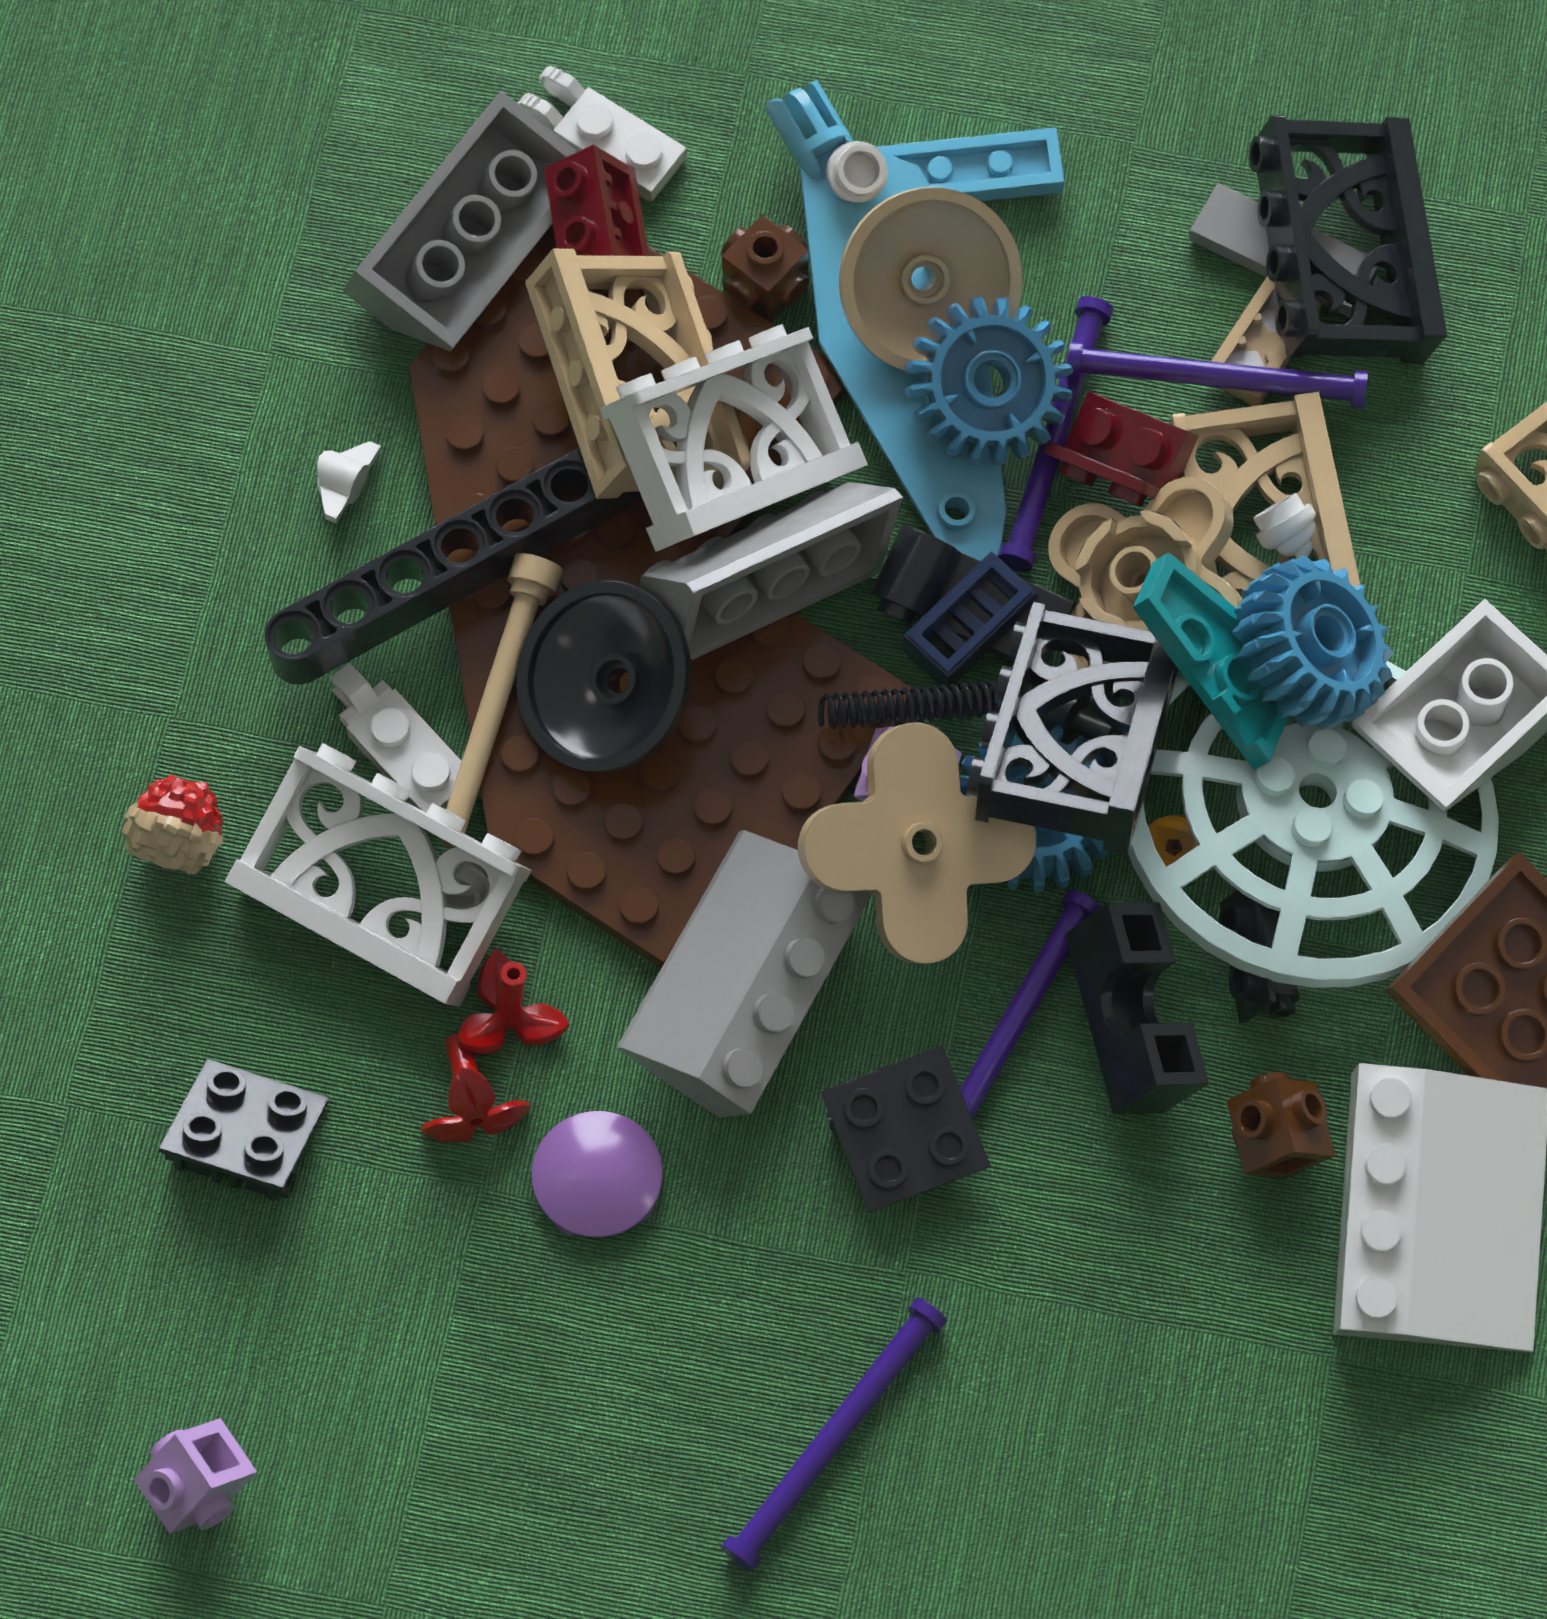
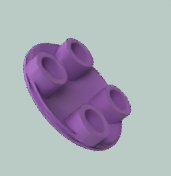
M590 1111L576 1114L557 1124L543 1138L535 1153L532 1165L534 1194L541 1209L553 1221L554 1226L560 1232L568 1235L591 1238L620 1234L649 1218L655 1208L663 1179L660 1154L649 1134L631 1119L606 1111Z

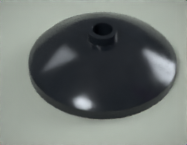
M603 580L585 583L566 591L551 602L538 616L527 634L521 649L517 668V697L523 720L530 734L538 745L552 758L569 767L596 773L615 772L644 761L655 753L671 736L686 707L690 692L692 670L688 642L679 621L666 604L652 593L638 586L620 581ZM628 672L629 684L626 690L622 692L620 689V679L623 674Z

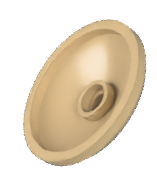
M920 187L906 190L876 205L865 215L852 232L842 255L839 271L841 305L853 333L874 356L901 370H904L905 364L912 360L926 362L927 358L917 353L912 348V343L918 337L928 338L936 342L926 326L927 322L933 317L943 320L951 328L946 311L950 305L958 303L964 309L968 318H970V300L981 296L986 303L988 315H991L995 300L999 297H1004L1009 302L1008 318L1012 319L1018 310L1022 293V266L1019 252L1004 222L991 208L980 200L960 191L940 187ZM924 266L929 272V281L925 287L916 289L912 284V274L917 268Z

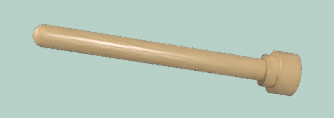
M525 553L515 554L507 578L508 582L512 584L509 593L514 597V601L446 810L466 820L461 830L464 834L517 674L518 661L524 641L532 627L538 606L545 605L548 596L556 594L563 569L559 565L539 556ZM439 837L440 842L444 846L456 847Z

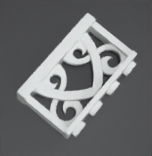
M783 324L749 337L748 340L752 348L745 351L740 340L706 353L705 357L708 365L700 367L696 356L661 370L665 381L657 384L652 373L641 376L616 387L620 399L599 408L603 419H610L653 522V525L646 528L655 552L868 465L859 442L852 445L849 443L808 343L809 340L813 339L809 327L787 335ZM768 364L778 365L783 377L776 381L774 387L768 384L765 379L764 371ZM745 367L744 381L727 375ZM785 384L791 396L786 408L778 403L784 395ZM695 386L687 404L676 394ZM718 400L738 408L764 426L756 434L750 450V469L755 484H751L745 471L730 456L716 450H704L707 428ZM652 408H661L669 415V427L660 425L655 427V429L665 440L670 442L677 441L676 451L667 450L661 446L649 417ZM798 416L801 420L803 427L796 420ZM774 437L779 442L773 445L771 449L776 450L780 454L782 459L781 466L774 464L768 455V447ZM704 465L715 467L721 472L724 479L722 490L716 488L712 481L713 472L716 470L704 471ZM670 466H676L677 482L674 478Z
M324 743L321 744L317 753L299 746L293 756L295 758L244 854L240 860L236 859L225 883L442 1003L460 1007L472 985L470 981L523 882H526L532 871L516 862L521 850L489 833L486 834L482 843L461 832L466 820L434 803L431 804L427 813L406 802L411 790L379 773L376 774L372 783L351 772L356 760ZM329 783L339 789L343 795L344 802L339 811L331 813L326 810L323 802L319 800L318 816L321 823L329 830L317 835L305 821L302 802L305 794L312 787ZM362 795L394 813L361 818L363 813ZM290 824L305 844L286 858L271 874L264 869L287 826ZM424 829L456 847L446 851L437 859ZM387 837H400L413 863L418 879L421 900L409 897L387 900L374 907L364 917L362 922L359 923L350 918L356 899L354 877L347 863L337 853L366 841ZM324 860L331 866L339 880L338 890L330 897H321L315 888L319 878L329 876L322 868L317 867ZM466 862L481 865L485 869L490 882V889L485 900L475 907L464 910L447 907L446 893L462 895L475 886L474 884L461 885L456 877L457 868ZM400 911L422 913L421 923L406 919L409 923V932L405 937L396 938L391 934L389 920L394 913ZM447 920L459 923H474L449 970L447 971L439 967L444 951Z

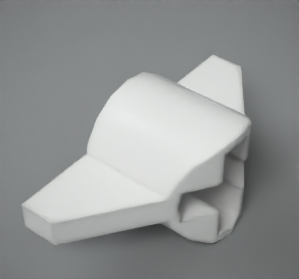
M369 441L342 453L324 451L319 456L317 462V487L320 492L326 520L337 523L347 505H352L357 500L364 487L368 471L381 451L380 445Z

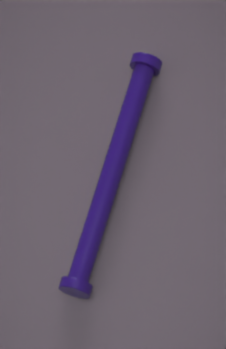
M1094 296L1079 298L1075 309V314L1079 320L1072 341L1083 342L1082 348L1095 350L1102 326L1110 323L1114 310L1112 305ZM1069 351L1067 354L1065 364H1068ZM1079 373V379L1063 377L1059 380L1058 386L1070 389L1072 391V398L1066 402H1052V406L1059 409L1065 415V418L1059 425L1046 422L1045 428L1051 437L1050 442L1062 447L1065 446L1087 374ZM1047 443L1038 446L1009 541L1000 546L997 555L1010 569L1018 572H1028L1033 568L1036 555L1032 551V547L1060 462L1059 459L1043 453Z
M1070 341L1068 364L1072 366V374L1066 376V378L1079 379V373L1287 395L1319 392L1320 398L1351 401L1352 408H1364L1367 371L1355 370L1354 376L1085 349L1082 348L1083 342Z
M1072 889L1067 891L1061 902L1065 908L960 1088L972 1120L1070 952L1065 933L1101 908L1093 898L1080 891Z
M915 1298L908 1307L911 1316L736 1538L730 1535L721 1545V1549L734 1562L750 1572L756 1568L761 1561L757 1554L929 1334L931 1332L939 1333L947 1324V1319L933 1305L921 1298Z

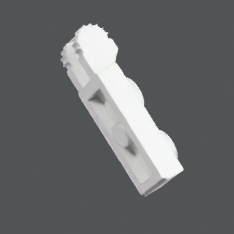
M547 66L539 79L541 80L540 83L549 93L571 107L564 117L552 104L542 100L539 96H535L533 93H525L518 102V105L576 151L595 145L634 168L639 196L649 202L654 200L687 158L686 147L588 87L585 90L576 78L568 73H564L555 66Z

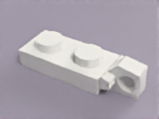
M350 663L345 665L330 677V681L334 685L333 693L347 707L346 710L339 714V717L346 726L348 737L385 777L411 790L406 800L409 804L426 813L432 803L446 809L461 760L396 689L392 690L383 680L372 688L369 682Z

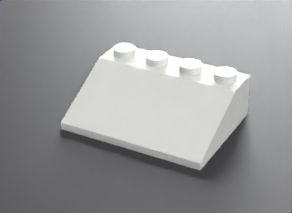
M1363 1063L1357 1065L1351 1076L1333 1335L1533 1352L1547 1146V1088L1429 1069Z

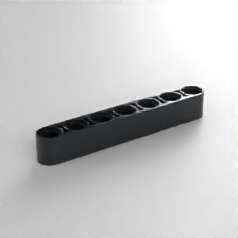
M577 448L280 610L270 618L265 628V641L273 670L281 680L290 684L303 685L312 682L509 574L515 554L525 553L540 557L640 502L643 499L640 491L623 492L618 498L596 499L580 448ZM566 490H578L585 494V496L575 502H563L556 498L561 492ZM514 519H522L530 523L529 527L520 532H509L502 528L504 524ZM459 549H469L476 553L472 559L465 562H453L447 558L453 551ZM404 579H415L421 582L417 589L408 593H400L392 589L396 583ZM349 609H360L366 612L361 620L354 623H343L337 620L340 614ZM295 639H304L311 642L307 649L297 654H289L282 651L285 644Z

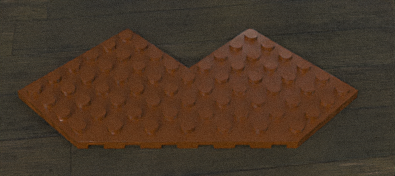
M553 224L451 351L427 343L409 366L436 525L579 448L525 284L526 280L550 251L557 249ZM648 246L649 256H663ZM687 271L694 285V294L705 326L711 334L714 350L740 340L744 351L751 349L749 337L776 326L752 310L740 307L728 295ZM588 289L589 292L608 298L609 289ZM625 289L624 306L631 309L639 298L645 296L643 289ZM645 298V305H646V307L648 308V310L650 311L649 306H648L647 301H646V298ZM611 329L604 336L606 345H610ZM627 338L623 351L612 362L617 378L627 383L652 373L656 384L665 381L661 370L664 368L651 355ZM811 348L833 404L836 407L847 391L827 357ZM768 364L764 371L765 379L768 384L774 387L776 381L783 378L778 365ZM745 367L727 375L744 381ZM786 384L784 395L778 401L784 408L788 406L791 399ZM733 406L742 434L748 442L750 454L753 440L764 426ZM653 408L655 413L658 411L659 408ZM798 416L796 420L803 427L801 420ZM774 437L768 447V455L774 464L781 466L782 459L780 454L776 450L771 449L773 445L779 442ZM749 467L745 473L751 484H755ZM566 490L561 492L556 498L563 502H575L580 500L585 494L578 490ZM642 499L640 502L540 556L559 565L563 572L556 594L548 596L545 605L538 606L533 624L551 602L576 586L594 581L611 580L639 587L641 576L656 563L664 560L673 562L695 552L703 543L711 538H726L741 531L755 512L655 552L646 528L653 525V522ZM514 519L508 521L502 528L509 532H520L529 527L530 523L522 519ZM459 549L453 551L447 558L453 562H465L472 559L476 553L469 549ZM509 574L449 606L470 731L472 730L514 601V597L509 593L512 586L507 580ZM795 612L691 660L690 692L677 727L655 753L644 761L620 771L606 773L583 771L562 764L547 754L534 740L523 720L517 697L516 674L480 785L487 832L521 850L516 862L532 870L527 878L529 882L660 968L664 965L739 831L746 830L798 850L799 835L808 818L823 807L842 803L859 780L862 772V763L868 753L875 729L893 727L900 724L896 720V723L891 726L887 721L882 727L877 721L876 725L871 727L867 721L864 728L857 723L854 729L848 724L843 730L838 724L837 728L832 730L828 723L829 703L826 699L824 706L825 725L822 727L819 725L818 706L821 697L825 693L832 696L835 692L840 695L848 692L851 695L854 691L861 694L864 690L871 693L874 689L879 692L887 689L890 692L893 688L900 691L903 687L908 690L912 687ZM628 672L623 674L620 679V689L622 692L626 690L629 684ZM904 693L903 698L906 702V694ZM913 693L914 701H915V699H916V694H915V693ZM894 694L893 698H894L895 705H896V698H897V696H896V694ZM884 695L885 704H886V701H887V696H886V695ZM865 696L864 701H865L866 708H867V700H868V699H867V697ZM876 696L874 697L875 704L877 703ZM855 697L854 701L857 708L858 699ZM845 698L846 708H847V705H848V700H847V698ZM837 699L835 700L836 708H838Z

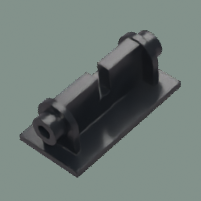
M1238 890L1219 903L1221 910L1219 924L1251 942L1272 948L1280 912L1261 905ZM1230 965L1229 990L1236 1001L1239 1023L1248 1022L1266 1008H1269L1270 1016L1275 1018L1287 1017L1296 1012L1294 1003L1300 1000L1297 985L1274 982L1268 978L1242 971Z

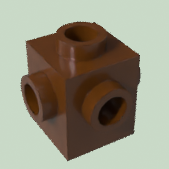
M763 214L748 229L745 227L737 229L726 241L721 251L723 290L737 305L746 310H752L769 322H772L786 307L794 305L802 297L810 283L809 250L803 238L787 225L782 224L778 227Z
M1274 1072L1254 1078L1249 1082L1250 1090L1226 1100L1232 1121V1137L1239 1149L1246 1175L1286 1179L1335 1157L1326 1121V1105L1319 1094L1316 1082L1288 1079L1287 1073Z

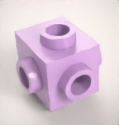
M220 1418L184 1431L182 1429L176 1430L163 1437L150 1449L149 1453L152 1456V1460L134 1478V1481L171 1534L196 1524L201 1530H205L221 1522L234 1510L235 1506L231 1500L257 1471Z

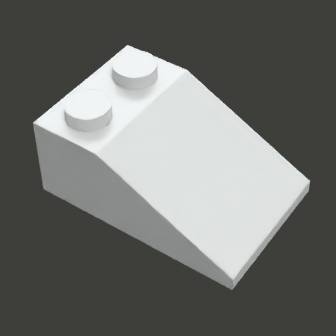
M1484 599L1385 691V694L1377 699L1375 704L1365 709L1363 715L1354 719L1351 726L1442 811L1446 812L1524 754L1547 732V655Z

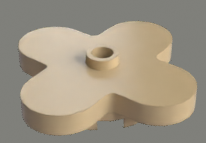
M1182 477L1167 483L1159 490L1155 499H1151L1144 511H1140L1141 515L1125 517L1111 507L1099 503L1079 505L1065 513L1051 532L1048 545L1051 564L1060 576L1079 589L1082 597L1079 598L1080 602L1072 612V616L1150 631L1133 609V605L1152 563L1168 552L1235 608L1241 604L1242 597L1227 581L1210 571L1211 565L1231 536L1234 519L1233 511L1227 498L1205 479ZM1069 654L1076 660L1078 669L1089 667L1084 657ZM1103 661V664L1112 663V662Z
M916 722L906 723L885 731L871 747L867 761L868 798L863 802L829 805L812 814L800 832L798 856L807 876L820 887L835 892L868 891L874 895L877 930L886 949L902 961L913 964H929L946 959L963 942L968 927L967 888L974 884L1005 882L1021 874L1033 858L1036 848V830L1034 826L991 817L988 823L976 821L977 796H965L960 791L958 757L949 738L931 725ZM918 831L922 833L925 839L923 855L918 854L912 846L913 836Z

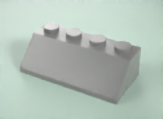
M500 91L354 271L343 292L391 330L451 351L553 224L544 175L545 168L578 151Z
M847 482L827 492L824 490L813 492L804 498L799 505L777 515L773 513L762 515L753 521L748 528L726 538H711L703 543L695 552L673 562L664 560L656 563L641 576L639 587L658 597L673 612L684 631L691 660L879 574L903 497L896 488Z
M746 830L739 831L616 1048L718 1118L751 1114L872 894L868 891L835 892L824 889L807 876L801 866L798 850Z

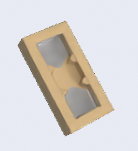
M1268 276L1211 362L1284 369L1291 359L1286 356L1284 338L1280 337L1276 331L1275 313L1278 301L1275 282L1270 281ZM1316 301L1317 312L1319 316L1321 303ZM1221 388L1252 406L1260 405L1268 392Z

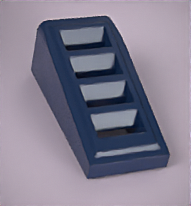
M991 551L903 635V650L938 685L944 684L949 687L951 684H956L1037 597V592ZM987 579L1010 599L1003 607L981 588V585ZM971 599L991 619L984 624L964 604ZM951 618L955 619L972 635L967 642L946 625ZM934 637L953 653L949 659L930 643Z

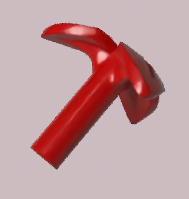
M495 949L488 955L478 977V996L495 1012L494 1014H471L461 1024L457 1038L459 1045L464 1049L475 1053L487 1054L503 1048L507 1028H513L518 1038L525 1045H541L563 1035L569 1029L570 1023L562 1012L544 1003H537L522 1008L527 976L526 969L520 963L512 962L500 950Z
M458 1033L448 1037L445 1041V1046L453 1076L449 1088L448 1106L449 1110L456 1116L437 1118L424 1123L420 1128V1133L430 1139L442 1142L461 1143L469 1142L473 1138L475 1128L481 1127L485 1133L493 1136L518 1124L530 1111V1102L514 1100L492 1107L496 1096L487 1079L478 1071L474 1052L466 1050L459 1045Z

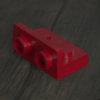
M595 145L580 150L545 168L544 175L557 249H574L576 256H649L634 168Z
M1088 391L1065 447L1048 441L1043 453L1063 461L1058 473L1092 487L1097 476L1112 481L1108 494L1142 507L1147 496L1155 499L1157 493L1164 485L1182 477L1199 436Z

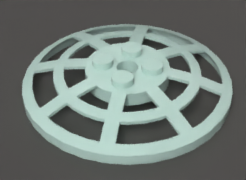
M1387 661L1386 664L1392 673L1387 682L1393 684L1406 671ZM1181 672L1177 674L1170 704L1190 685ZM1211 713L1202 722L1193 737L1188 752L1157 749L1151 771L1152 775L1182 777L1181 792L1184 814L1191 834L1198 846L1166 867L1156 851L1146 822L1144 803H1142L1129 856L1133 868L1151 899L1155 903H1160L1163 913L1170 921L1205 951L1242 971L1268 978L1274 982L1310 988L1353 987L1381 981L1401 973L1489 881L1497 854L1499 824L1494 786L1491 778L1477 788L1482 810L1481 832L1447 818V811H1442L1428 797V810L1394 799L1392 782L1387 769L1394 765L1377 749L1371 748L1354 734L1342 729L1343 722L1335 727H1326L1322 730L1317 725H1308L1301 728L1298 723L1285 726L1271 761L1253 770L1247 760L1242 761L1208 755L1209 748L1218 733L1223 729ZM1203 780L1237 786V806L1241 819L1219 833H1216L1205 807ZM1306 785L1322 788L1329 795L1331 805L1325 808H1316L1308 805L1301 798L1299 788ZM1388 824L1424 835L1422 844L1415 857L1394 878L1374 849ZM1256 842L1270 856L1290 866L1285 890L1275 887L1254 875L1239 863L1233 855ZM1442 843L1475 857L1476 861L1473 872L1458 899L1437 922L1422 932L1404 896L1410 893L1427 875L1440 852ZM1351 865L1355 866L1370 890L1362 894L1343 898L1311 897L1316 871L1339 870ZM1214 868L1223 879L1243 895L1267 908L1280 912L1272 948L1251 942L1222 926L1198 907L1182 889ZM1379 910L1382 911L1399 945L1385 951L1354 958L1318 959L1297 955L1305 919L1347 920L1370 915Z

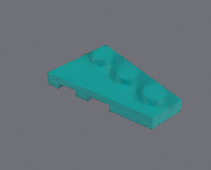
M1168 552L1152 563L1133 605V609L1253 770H1256L1271 761L1289 716L1280 718L1277 702L1273 700L1262 702L1263 688L1257 681H1246L1252 671L1247 661L1236 657L1243 648V643L1232 634V631L1240 622L1234 612L1235 607Z

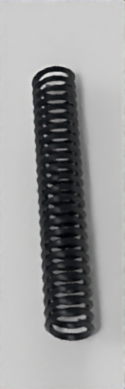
M1032 679L1030 683L1032 685L1031 690L1038 686V683ZM991 680L987 684L980 681L977 685L974 682H970L968 685L960 683L958 687L955 684H951L949 687L942 684L939 688L932 685L929 689L926 686H922L920 689L913 686L910 690L903 687L900 691L893 688L890 692L887 689H883L881 692L874 689L871 693L864 690L861 694L854 691L851 695L848 692H844L842 695L835 692L832 696L825 693L819 701L818 723L821 727L825 725L824 706L826 699L829 703L828 723L832 730H835L838 724L843 730L848 724L854 729L857 723L864 728L867 721L871 727H874L877 721L882 727L887 721L893 726L896 720L902 725L905 723L906 718L909 723L915 722L916 719L923 723L925 718L932 723L935 716L940 722L943 721L945 716L949 721H952L954 716L961 721L964 714L969 720L974 714L980 719L983 713L987 716L989 710L1000 712L1001 704L995 703L997 683ZM981 687L984 689V690H983V696H982V693H981V691H980ZM971 688L974 689L973 696H972V693H971V691H970ZM962 689H964V696L961 693ZM952 690L955 691V693H954V699H953V695H952V693H951ZM933 691L935 692V699L933 698V695H932V692H933ZM942 691H945L944 699H943ZM923 692H925V694H926V696H925V702H924V698H923V695H922ZM904 693L906 694V702L903 698ZM913 693L916 694V699H915V701H914V698H913ZM894 694H896V696H897V698H896V705H895V701H894V698H893ZM884 695L887 696L886 704L884 701ZM865 696H866L867 699H868V700H867V708H866V704H865V701H864ZM875 696L877 697V703H876V704H875V701H874V697H875ZM855 697L858 699L857 708L854 701ZM845 698H847L848 700L847 708L845 704ZM836 699L838 700V708H836L835 704Z

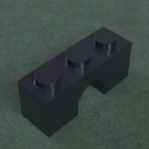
M1107 903L1065 933L1112 1114L1165 1113L1208 1085L1209 1082L1193 1023H1159L1154 1011L1153 994L1157 979L1164 970L1176 963L1160 903Z

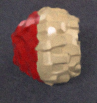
M169 775L165 779H156L155 782L149 784L148 789L139 795L137 802L129 807L124 817L125 822L122 833L125 835V848L127 852L165 869L186 871L188 874H198L202 866L207 867L217 848L223 844L222 824L224 822L222 819L223 815L217 807V797L210 790L208 783L191 782L174 775Z

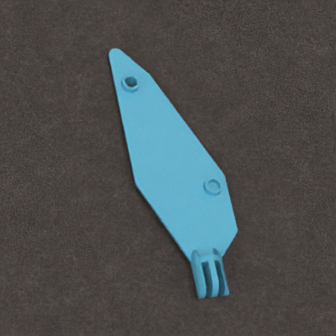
M818 80L807 84L806 92L801 88H797L785 95V104L783 100L776 98L769 101L764 108L800 169L819 345L931 535L952 545L961 553L979 561H982L991 551L997 556L1001 546L1006 517L1001 465L996 466L993 464L989 447H986L982 462L978 465L969 464L967 457L969 444L965 443L962 450L956 456L949 457L945 454L946 445L951 438L948 433L945 432L941 438L932 443L925 438L928 430L937 423L932 416L923 421L914 422L911 414L918 408L926 406L924 396L910 399L906 398L904 389L908 386L922 383V377L910 375L904 370L893 367L868 351L850 328L840 300L839 271L842 255L852 232L868 212L885 199L906 190L931 187L918 165L880 151L885 158L888 168L887 182L881 193L864 203H850L839 198L829 186L826 175L827 164L836 149L848 142H852L853 139ZM924 266L917 268L912 274V284L916 289L925 287L929 281V272ZM979 365L974 374L975 386L982 395L994 398L990 366ZM950 508L958 509L964 514L965 518L954 520L946 514L945 510Z

